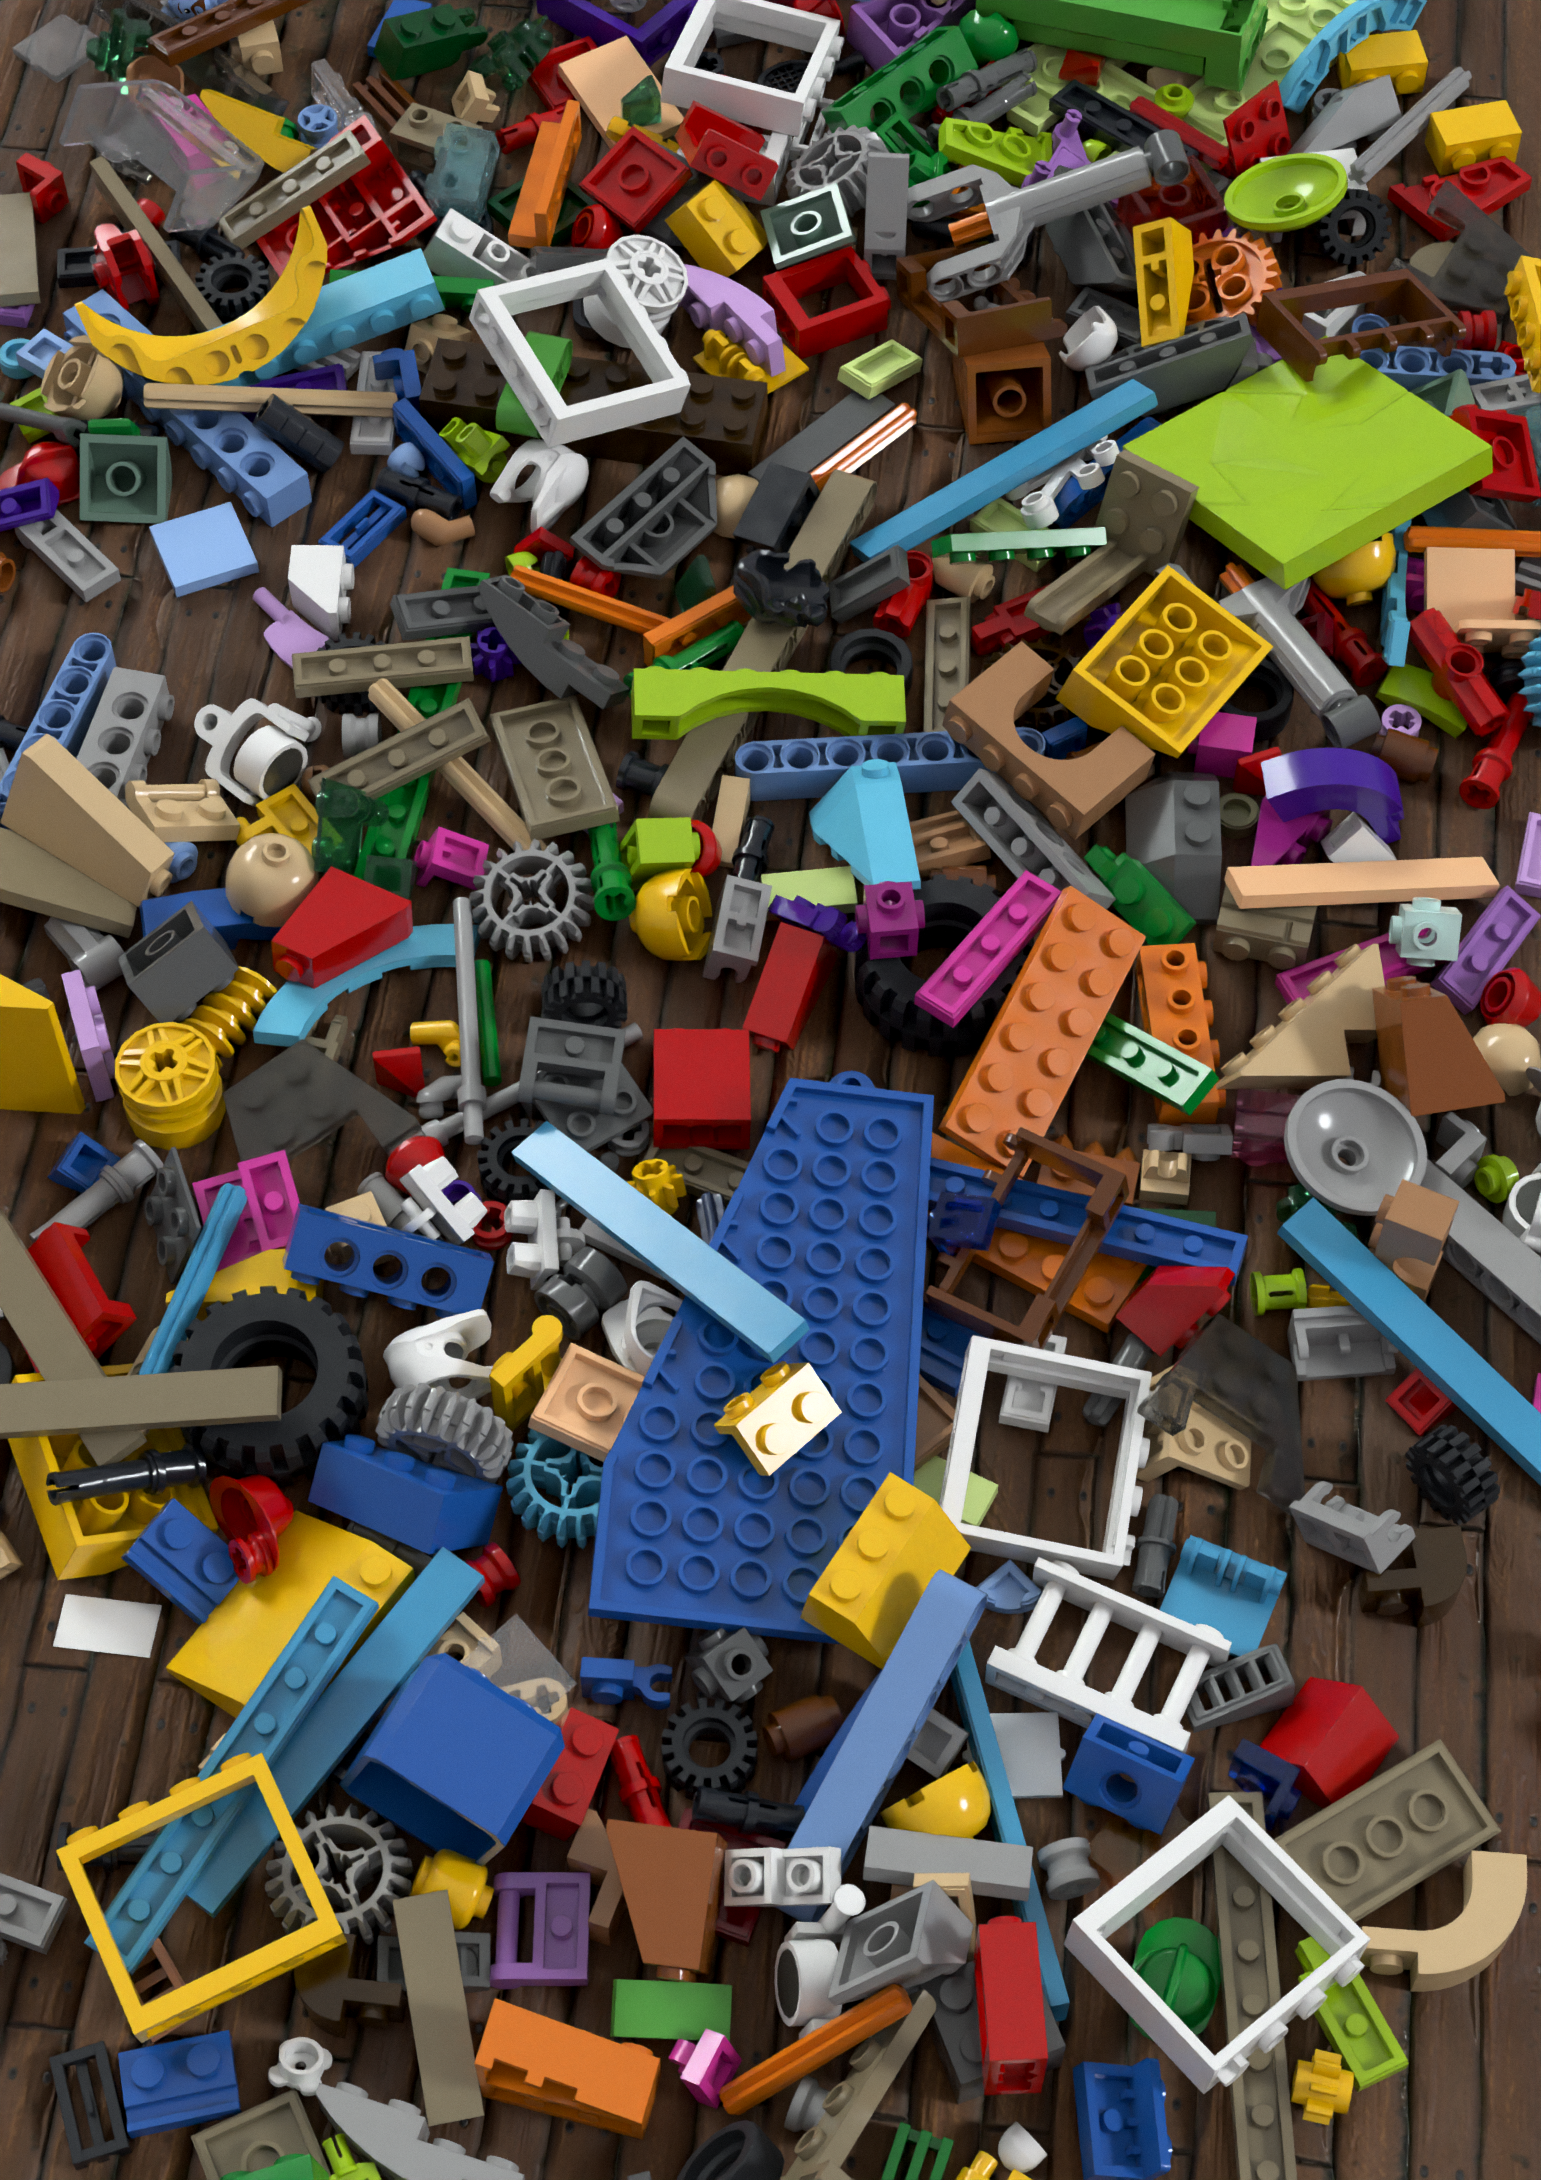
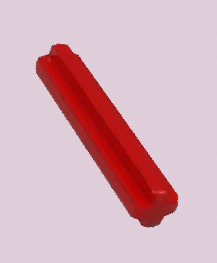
M1138 96L1135 101L1131 102L1129 106L1130 112L1160 130L1170 129L1178 132L1182 143L1199 152L1200 161L1215 170H1221L1229 162L1230 150L1226 146L1144 96Z

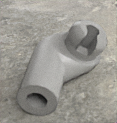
M461 1075L439 1077L418 1092L416 1103H419L418 1112L422 1119L441 1118L443 1116V1101L458 1099L457 1090L462 1086Z

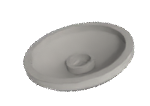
M1336 1079L1318 1084L1299 1098L1291 1109L1285 1124V1151L1294 1174L1314 1197L1336 1210L1361 1216L1377 1215L1385 1194L1395 1196L1402 1179L1420 1186L1424 1178L1427 1166V1149L1424 1136L1416 1119L1411 1116L1410 1111L1396 1097L1373 1084L1353 1079ZM1338 1157L1344 1158L1349 1166L1342 1163Z

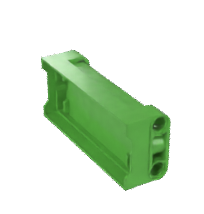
M976 0V10L982 17L991 16L995 11L998 12L1006 22L1015 26L1019 34V40L1204 76L1205 74V85L1240 92L1265 32L1268 18V0Z

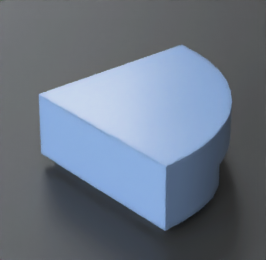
M1010 1559L976 1587L988 1594L985 1608L1003 1614H1018L1033 1610L1042 1594V1591Z

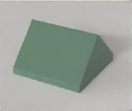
M837 182L760 211L774 264L778 271L858 244Z
M80 433V520L154 524L166 522L173 482L167 437Z

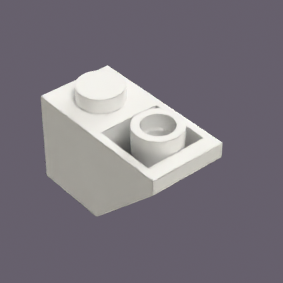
M292 545L288 572L292 605L333 641H338V635L342 634L343 623H350L351 601L350 597H346V590L354 589V565L346 563L344 546Z

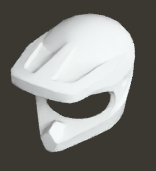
M530 439L512 455L493 485L490 496L498 503L533 501L531 532L533 533L539 527L549 530L564 511L571 507L584 492L589 475L587 459L564 445L548 448L544 440ZM526 465H535L536 468L522 486L515 489L516 479L521 470Z
M640 1280L630 1289L629 1299L619 1302L603 1314L602 1328L611 1352L621 1366L646 1376L674 1318L658 1306L668 1307L678 1312L683 1300L650 1282Z
M477 1309L446 1317L428 1325L418 1326L395 1337L385 1349L383 1358L388 1365L391 1380L396 1388H402L404 1384L418 1386L419 1383H425L431 1388L441 1385L447 1391L454 1393L459 1391L460 1395L468 1399L475 1398L476 1400L491 1392L489 1374L493 1366H481L465 1361L468 1353L483 1345L490 1338L492 1325L487 1312L483 1309ZM453 1377L472 1379L467 1386L461 1389H455L449 1383V1379Z

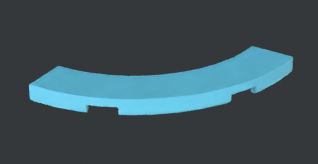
M1357 0L1349 5L1313 38L1279 85L1283 106L1300 114L1318 85L1330 71L1329 63L1340 52L1347 54L1357 44L1367 39L1369 32L1377 29L1382 32L1388 30L1411 31L1427 0Z
M1412 519L1388 532L1393 534L1396 566L1387 581V585L1382 589L1380 626L1381 645L1384 647L1382 658L1387 665L1404 667L1411 623L1406 615L1405 591L1408 551L1404 549L1403 534L1411 526Z
M454 924L413 926V932L407 939L315 989L298 981H287L271 998L260 1014L253 1029L254 1043L301 1048L306 1035L314 1023L328 1010V1003L345 991L349 994L368 983L383 978V972L409 966L410 970L456 967ZM473 925L474 956L481 938L477 930L479 925Z

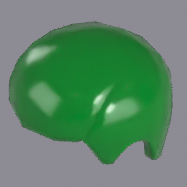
M972 10L960 19L959 28L979 68H983L990 61L994 60L996 62L1017 51L1019 34L1015 26L1006 22L998 12L995 11L991 16L982 17L977 10Z

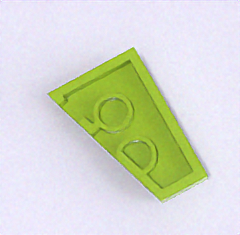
M946 117L939 128V151L946 155L952 163L964 166L974 164L997 172L1006 182L1016 185L1021 189L1024 178L1032 174L1037 161H1050L1052 157V133L1039 132L1037 137L1025 136L1022 129L1009 127L1006 133L993 131L987 123Z

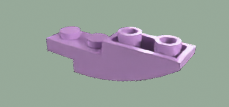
M684 264L687 269L688 286L684 297L677 307L682 306L690 314L695 326L703 328L706 332L710 329L724 332L733 343L738 342L746 350L749 359L754 365L759 364L771 377L786 371L782 338L777 334L774 309L761 297L732 279L713 271Z

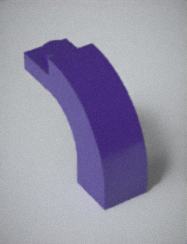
M1325 747L1295 751L1261 762L1267 800L1283 822L1322 810H1348L1366 818L1377 835L1386 844L1401 839L1398 821L1404 819L1397 774L1392 767L1378 757L1353 749Z

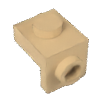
M435 314L431 318L411 323L405 351L414 349L417 369L427 374L438 338L470 342L472 331L458 325V321L449 315Z

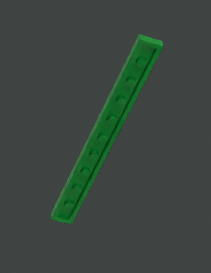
M447 567L441 590L479 586L482 580L490 578V573ZM477 632L429 637L426 640L469 636L470 643H474ZM462 682L411 687L407 700L425 719H428L456 704ZM437 769L377 798L354 873L355 877L398 896L400 895Z

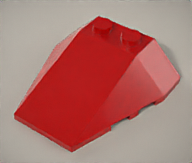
M365 114L333 136L329 142L350 129L371 164L310 204L328 246L325 274L330 273V269L337 270L402 245L438 220ZM300 211L256 240L279 277L283 273L295 245Z

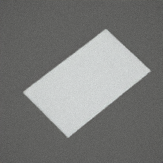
M66 1594L53 1647L150 1658L162 1605Z

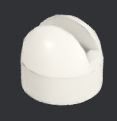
M1017 2121L1000 2138L998 2154L1003 2165L1011 2171L1015 2168L1021 2173L1028 2172L1047 2156L1044 2149Z

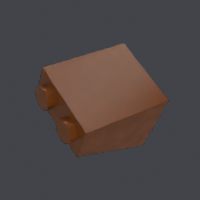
M1043 341L958 358L952 352V369L969 445L1026 440L1052 425L1051 357Z
M1414 976L1387 979V986L1372 988L1382 1089L1396 1097L1410 1111L1411 1116L1505 1102L1503 1089L1446 994L1431 988L1429 983L1416 982V977Z
M608 1819L606 1832L643 1963L656 1968V1977L662 1978L665 1981L695 1983L696 1974L710 1976L725 1870V1850L728 1848V1842L718 1833Z

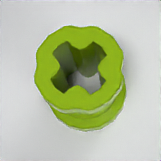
M1301 1268L1293 1269L1291 1274L1262 1276L1260 1271L1251 1272L1249 1283L1250 1300L1255 1316H1263L1266 1310L1306 1309L1307 1288L1304 1272ZM1275 1291H1287V1292H1285V1293H1272V1294H1269L1270 1292H1275Z

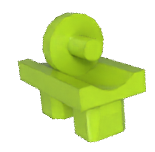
M454 417L439 433V436L477 479L486 483L497 481L507 465V457L503 451L510 446L503 436L483 430L476 423L466 425L462 419Z

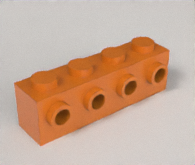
M1195 943L1141 946L1138 952L1135 975L1144 1032L1212 1068L1215 1072V1068H1218L1220 1063L1219 1044L1217 1039L1210 1040L1208 1028L1213 1027V1006L1211 1000H1204L1202 989L1207 988V967L1205 961H1198ZM1215 1084L1190 1116L1153 1096L1157 1124L1181 1126V1123L1215 1124L1218 1108H1225L1226 1089H1217Z

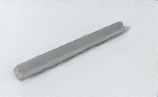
M1459 66L1447 74L1350 165L1349 180H1355L1359 185L1367 183L1428 125L1430 113L1443 111L1469 87L1468 80L1472 78L1471 72L1469 70L1464 71Z

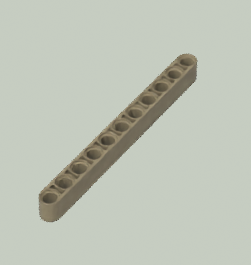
M835 469L789 549L790 559L788 563L784 564V568L790 569L800 560L812 559L816 562V568L820 571L821 580L828 587V583L834 580L851 549L849 542L857 538L871 512L877 494V482ZM752 617L722 671H735L743 668L752 669L757 672H780L785 670L809 625L807 624L806 628L796 626L787 628L778 623H761ZM762 711L741 712L716 718L689 731L653 795L648 818L691 817L692 820L702 822L720 790L722 775H728L735 762L736 751L745 744Z

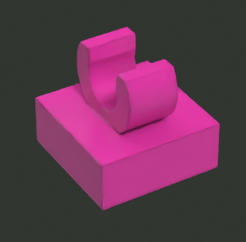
M707 2028L703 2032L697 2046L686 2040L678 2039L668 2058L670 2062L680 2065L678 2073L681 2074L680 2079L696 2100L715 2109L718 2108L721 2102L719 2090L732 2080L742 2061L725 2035Z

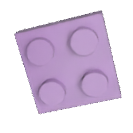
M80 969L61 974L81 1054L96 1102L114 1098L115 1095L110 1079L115 1078V1058L110 1046L109 1035L95 985L85 988Z

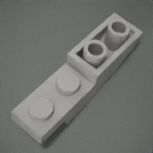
M338 2082L335 2088L322 2083L318 2085L315 2094L319 2105L336 2132L346 2136L348 2146L366 2163L374 2162L378 2173L387 2180H525V2175L518 2173L519 2167L507 2159L487 2156L485 2162L465 2155L466 2149L442 2138H435L433 2144L427 2143L430 2132L426 2118L420 2116L421 2110L410 2103L390 2099L388 2105L367 2099L369 2094L365 2090L346 2082Z

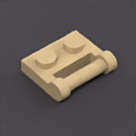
M201 779L198 784L146 785L144 780L127 782L125 798L128 807L163 842L237 840L240 823L221 797L220 786L216 779Z

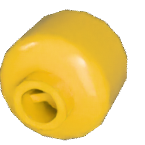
M442 1849L433 1858L425 1855L414 1879L409 1897L447 1889L454 1929L460 1930L469 1924L473 1916L483 1919L491 1902L494 1888L485 1885L488 1875L485 1865L482 1867L475 1863V1859L450 1849Z

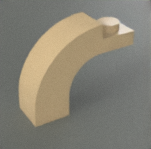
M1472 1850L1463 1868L1464 1901L1463 1911L1458 1918L1446 1926L1427 1931L1362 1926L1361 1930L1370 1938V1941L1360 1961L1366 1967H1370L1371 1972L1380 1975H1396L1402 1973L1403 1970H1410V1991L1412 1992L1441 1990L1453 1987L1476 1976L1488 1967L1501 1952L1520 1917L1527 1891V1855Z

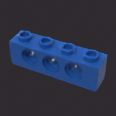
M299 1203L282 1260L284 1269L292 1271L290 1277L297 1281L312 1285H319L321 1279L340 1283V1291L358 1297H368L369 1291L387 1295V1302L400 1308L416 1310L417 1303L436 1308L435 1315L441 1318L481 1309L494 1265V1260L490 1253ZM335 1242L347 1243L353 1249L350 1259L343 1264H332L324 1257L326 1249ZM387 1254L396 1256L400 1260V1267L394 1275L381 1277L373 1271V1265L379 1257ZM433 1267H440L448 1272L446 1283L438 1289H428L421 1284L423 1274Z

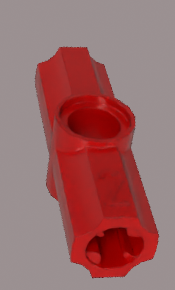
M1431 608L1421 612L1419 616L1410 621L1409 639L1433 672L1431 685L1436 694L1445 700L1453 701L1475 735L1479 734L1480 737L1493 733L1498 727L1506 723L1511 713L1482 673L1484 659L1481 653L1475 647L1460 641L1440 610L1436 611L1435 608Z

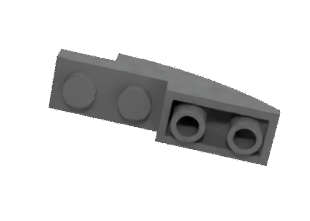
M502 575L481 581L478 589L496 628L522 664L545 687L560 699L581 693L602 709L624 703L631 688L619 680V674L612 668L596 664L585 656L586 652L579 644L563 639L571 624L558 616L559 611L556 607L546 601L536 600L524 591L525 586L519 580L511 576Z

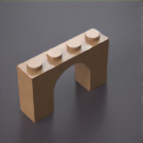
M1021 641L949 700L942 726L953 740L964 744L978 756L987 769L996 772L1013 786L1021 798L1030 801L1041 810L1056 828L1064 830L1076 840L1146 779L1155 753L1123 726H1120L1091 752L1075 759H1052L1040 755L1029 748L1019 737L1014 721L1047 694L1054 668Z

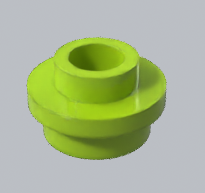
M1169 84L1160 87L1156 91L1154 103L1182 120L1193 108L1194 95L1188 88L1180 84Z
M1490 1154L1480 1158L1477 1162L1479 1169L1476 1170L1474 1175L1477 1189L1491 1202L1500 1203L1506 1201L1513 1186L1519 1181V1174L1515 1164L1506 1156Z

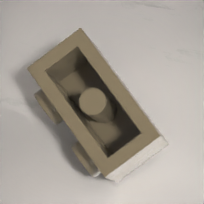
M412 102L389 132L392 154L399 165L413 170H421L425 174L461 187L464 186L485 158L483 126Z

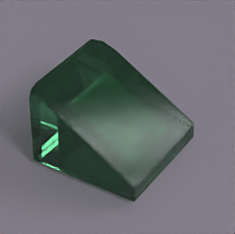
M652 75L645 77L621 99L622 118L629 121L628 125L631 127L633 124L645 127L662 122L661 94Z
M704 554L697 555L675 587V594L681 613L716 595L714 579L707 557H704Z
M367 855L364 881L410 900L417 871V862L410 859Z

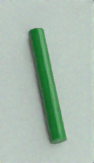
M480 959L474 962L483 1084L493 1087L501 1084L502 1076L490 962Z

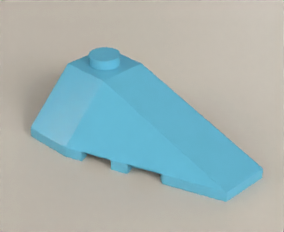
M872 759L865 761L862 765L851 766L809 812L814 840L819 845L828 844L831 847V855L837 861L845 859L851 865V873L864 885H875L884 881L895 883L912 881L913 890L921 889L903 787L896 762Z

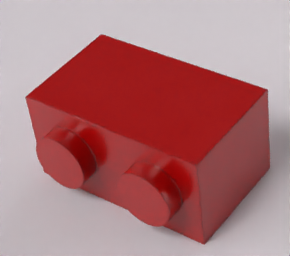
M573 1707L556 1723L561 1728L565 1748L521 1819V1822L563 1841H566L582 1825L619 1732L618 1728Z

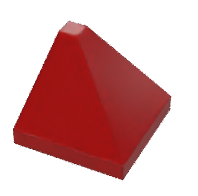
M1067 50L1058 79L1067 81L1076 79L1082 84L1097 86L1106 57L1076 50Z
M1273 747L1239 758L1233 782L1234 791L1237 793L1266 796L1261 762L1281 756L1279 747Z
M420 1047L372 1052L377 1084L415 1098L418 1092L425 1088Z
M1418 1368L1385 1399L1419 1436L1424 1435L1458 1408Z

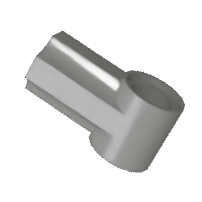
M50 917L44 925L47 936L68 959L71 970L80 969L85 988L95 985L97 991L123 975L118 957L124 951L111 935L108 934L104 937L97 929L55 917Z

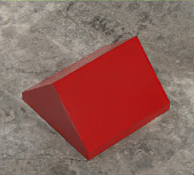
M1310 1677L1294 1698L1293 1704L1285 1710L1254 1752L1251 1759L1325 1809L1368 1783L1397 1743L1399 1735L1362 1686Z

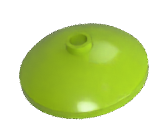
M1297 153L1275 157L1249 168L1230 184L1224 198L1226 212L1233 222L1252 231L1264 233L1295 231L1320 220L1338 205L1348 188L1347 174L1339 161L1322 154Z

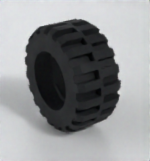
M946 874L932 875V880L923 882L920 877L921 889H914L913 894L914 900H923L925 928L919 929L917 953L931 948L956 949L1000 900L997 897L998 890L983 883L982 887L974 885L972 878L959 876L958 880L946 879ZM1032 938L954 1028L914 1004L915 994L925 984L926 980L914 975L903 964L911 956L870 960L867 939L862 948L855 951L854 980L857 1001L863 1006V1015L873 1026L879 1024V1034L890 1042H894L895 1039L902 1041L901 1048L916 1053L917 1049L927 1050L928 1056L942 1057V1052H954L955 1057L970 1054V1048L977 1046L980 1049L1034 946V939Z
M261 1286L259 1294L248 1295L246 1289L232 1293L233 1301L222 1305L220 1301H216L206 1308L208 1317L205 1320L201 1321L196 1318L186 1328L185 1332L188 1342L180 1341L177 1343L172 1355L176 1366H173L169 1373L245 1368L260 1359L289 1357L310 1366L315 1370L317 1378L308 1396L295 1408L281 1414V1421L181 1427L187 1443L196 1442L199 1444L204 1453L207 1468L211 1470L218 1467L221 1476L225 1475L237 1480L241 1476L248 1477L259 1474L268 1477L272 1481L277 1480L279 1488L293 1486V1478L303 1474L310 1480L314 1478L322 1443L344 1440L348 1434L359 1435L361 1432L359 1420L367 1416L369 1402L366 1392L369 1390L357 1338L352 1335L350 1325L341 1313L332 1314L330 1304L319 1297H313L311 1302H308L306 1293L303 1290L290 1287L286 1294H280L277 1292L276 1286Z

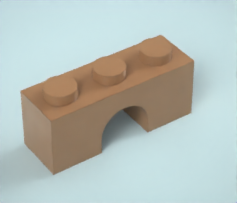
M1402 1179L1395 1196L1385 1194L1375 1218L1377 1223L1370 1237L1368 1247H1370L1369 1251L1425 1302L1436 1277L1444 1252L1441 1250L1452 1227L1460 1201Z

